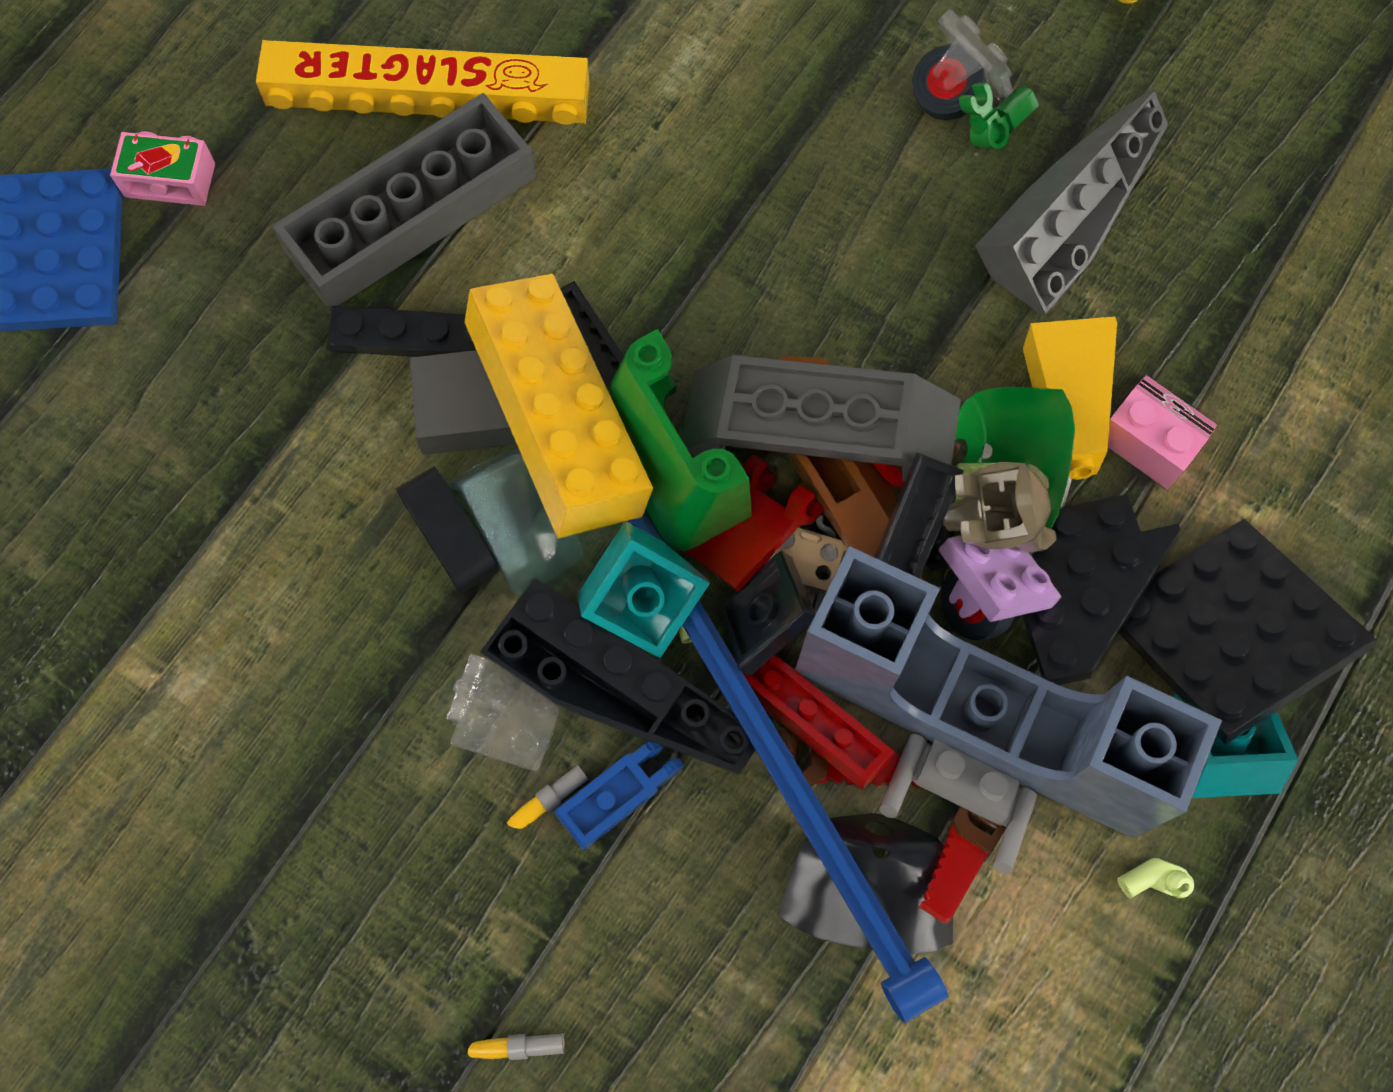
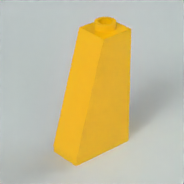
M1115 316L1031 323L1024 342L1023 352L1032 388L1063 389L1072 406L1075 436L1069 471L1071 479L1079 480L1097 475L1108 451L1117 333Z

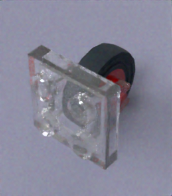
M951 9L947 10L938 19V22L948 45L936 47L922 57L915 67L912 88L913 96L924 112L933 118L948 121L962 118L966 115L959 105V97L961 95H974L975 97L972 88L974 83H987L991 87L992 94L1000 102L1005 100L1013 92L1009 79L1013 74L1005 64L1008 61L1005 54L993 42L988 46L985 45L978 37L981 33L979 28L967 15L964 14L959 18Z

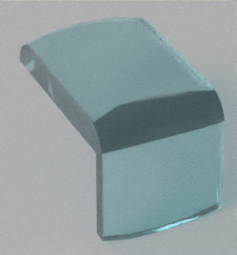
M518 446L508 449L447 481L451 489L461 492L512 594L524 592L535 577L543 583L553 580L569 570L584 557L582 546L576 534L557 538Z

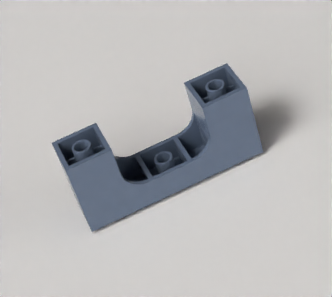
M851 546L848 547L807 631L795 671L811 684L904 729L921 735L931 742L937 740L1019 780V784L1131 838L1137 837L1186 813L1222 722L1221 719L1129 676H1125L1104 694H1086L1054 684L969 644L940 627L929 615V611L940 588Z

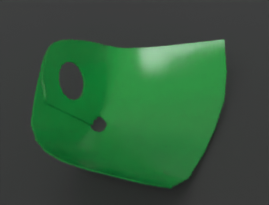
M997 387L976 392L966 399L959 409L955 441L963 439L967 446L965 458L961 463L1013 462L1036 466L1049 481V488L1047 490L1050 498L1051 512L1045 527L1052 528L1059 515L1065 494L1075 436L1073 410L1063 389ZM984 444H989L992 447V455L984 459L982 458V449ZM955 494L951 503L955 502Z

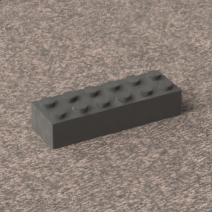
M482 93L273 224L272 227L283 251L331 311L333 306H339L535 179L533 152L488 97Z

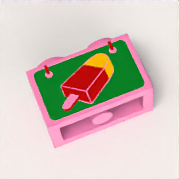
M146 131L139 133L121 132L110 176L124 198L205 206L215 161L204 140L191 136H181L179 138L158 136Z

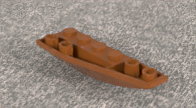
M782 356L778 358V360L830 365L826 358ZM785 453L806 487L815 494L816 497L814 499L823 507L825 516L846 548L848 549L851 546L875 557L897 503L892 486L886 482L875 466L870 462Z

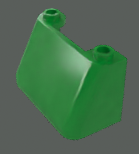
M656 329L630 345L607 390L653 486L645 510L666 545L676 551H687L752 517L749 477L738 459L725 449L713 448L692 458L665 410V401L668 396L676 393V386L669 375V370L672 367L671 351L660 331Z

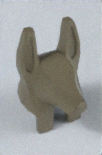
M999 462L984 466L969 475H955V490L957 496L963 499L950 503L943 523L948 531H961L964 543L990 549L1016 547L1024 552H1036L1048 549L1056 541L1055 531L1045 527L1051 512L1050 498L1047 490L1049 488V481L1036 466L1025 463Z

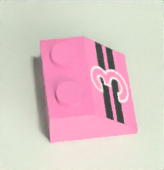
M1146 375L1110 418L1108 448L1168 490L1207 442L1217 424Z

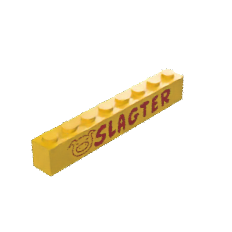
M262 40L256 76V84L265 106H273L278 109H289L291 107L313 108L318 111L349 110L362 114L385 112L401 116L421 114L444 118L484 93L505 119L524 123L548 121L563 125L573 123L586 124L590 84L588 58Z

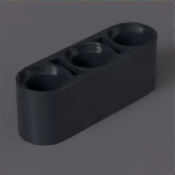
M435 466L395 488L411 517L460 594L500 571L490 551Z

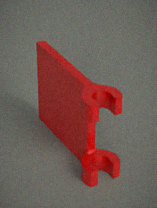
M756 455L749 457L743 465V469L749 477L752 517L693 549L683 551L737 592L746 585L798 527L814 522L824 510L820 504L813 500L816 497L815 494L803 485L798 486L791 493L786 508L762 493L771 488L777 478L766 470L768 464Z

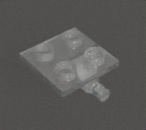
M470 654L461 680H456L452 690L456 694L446 716L448 720L457 723L450 745L539 773L561 708L545 699L489 659Z

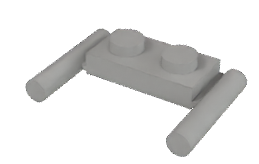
M911 734L879 811L886 817H897L909 785L913 781L916 785L995 824L1005 826L1006 830L993 867L999 873L1010 874L1037 799L1036 792L1029 788H1018L1019 780L937 740H934L932 745H930L921 735Z

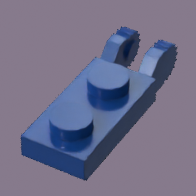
M649 741L632 755L627 753L557 808L554 813L581 849L585 851L658 793L659 787L667 783L684 768L685 765L678 757L670 760L659 771L648 778L640 768V765L658 755L664 748Z

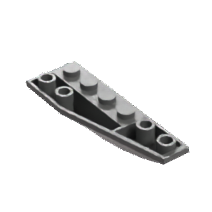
M1155 90L1147 91L1113 115L1060 158L1019 197L975 245L992 280L1038 313L1046 314L1094 259L1165 132L1168 122Z

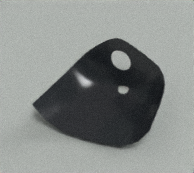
M869 813L830 818L910 954L933 952L952 944L953 917L948 923H942L919 908L921 902L925 901L923 895L929 890L927 885L933 879L932 874L937 869L936 863L941 859L940 853L945 849L940 840L917 827L882 814ZM868 823H882L892 827L895 833L889 836L877 835L868 831L865 825ZM806 837L793 866L778 915L793 927L819 939L873 950ZM873 848L888 849L890 854L887 858H878L874 855Z

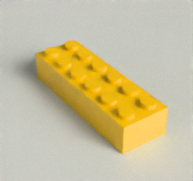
M547 274L470 289L465 325L557 538L643 517L653 486L554 275Z

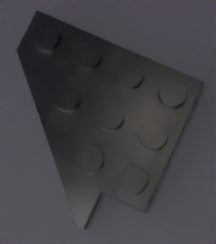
M1127 494L1060 508L1059 515L1051 528L1056 533V541L1048 549L1036 551L1031 555L1038 566L1048 574L1051 583L1062 596L1050 609L1022 615L1041 677L1054 684L1063 685L1091 679L1179 537L1181 530L1179 524L1141 532Z

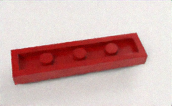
M776 654L751 676L742 672L767 712L861 790L892 760L895 753L893 749Z

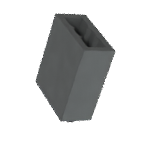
M477 350L410 358L416 439L423 455L517 444Z

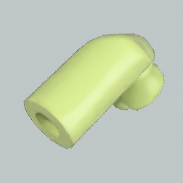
M1151 858L1117 878L1121 890L1130 899L1148 888H1153L1177 898L1188 897L1194 890V880L1186 869L1160 858Z

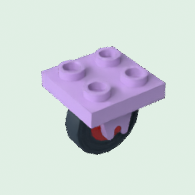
M962 536L947 538L938 550L951 567L942 584L941 601L943 612L950 626L960 636L969 640L978 641L996 638L1009 629L1015 616L1050 609L1062 597L1051 583L1048 574L1038 566L1029 552H1024L1016 547L1005 549L984 548L964 543Z

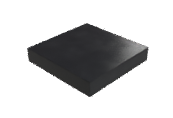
M782 550L766 563L739 592L735 591L718 607L739 670L749 676L810 625L816 615L793 558Z

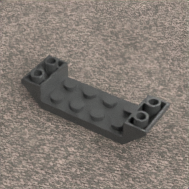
M731 355L694 371L681 439L691 456H697L713 448L725 449L726 446L896 465L902 466V481H905L917 452L952 465L961 399L912 373Z

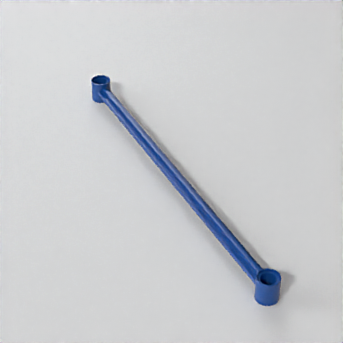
M646 510L643 517L627 521L664 542ZM698 601L682 626L887 972L889 978L881 982V987L894 1012L905 1024L949 998L947 989L938 972L926 957L916 962L914 961L744 674L739 670L735 659L701 602Z

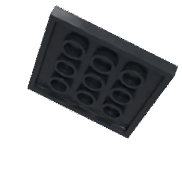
M1245 519L1157 572L1119 632L1123 639L1186 704L1222 720L1217 736L1225 745L1372 650L1376 638Z

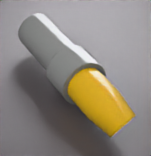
M578 765L553 784L550 786L546 785L538 791L533 799L523 805L507 821V824L518 829L526 827L546 811L549 813L560 805L562 799L588 781L587 776Z
M514 1034L508 1035V1038L476 1041L469 1046L468 1055L471 1058L481 1059L509 1058V1060L528 1059L529 1056L564 1054V1034L535 1036Z

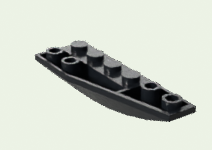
M536 577L480 651V654L559 708L739 775L755 752L754 746L733 712L634 644L581 617L580 608Z

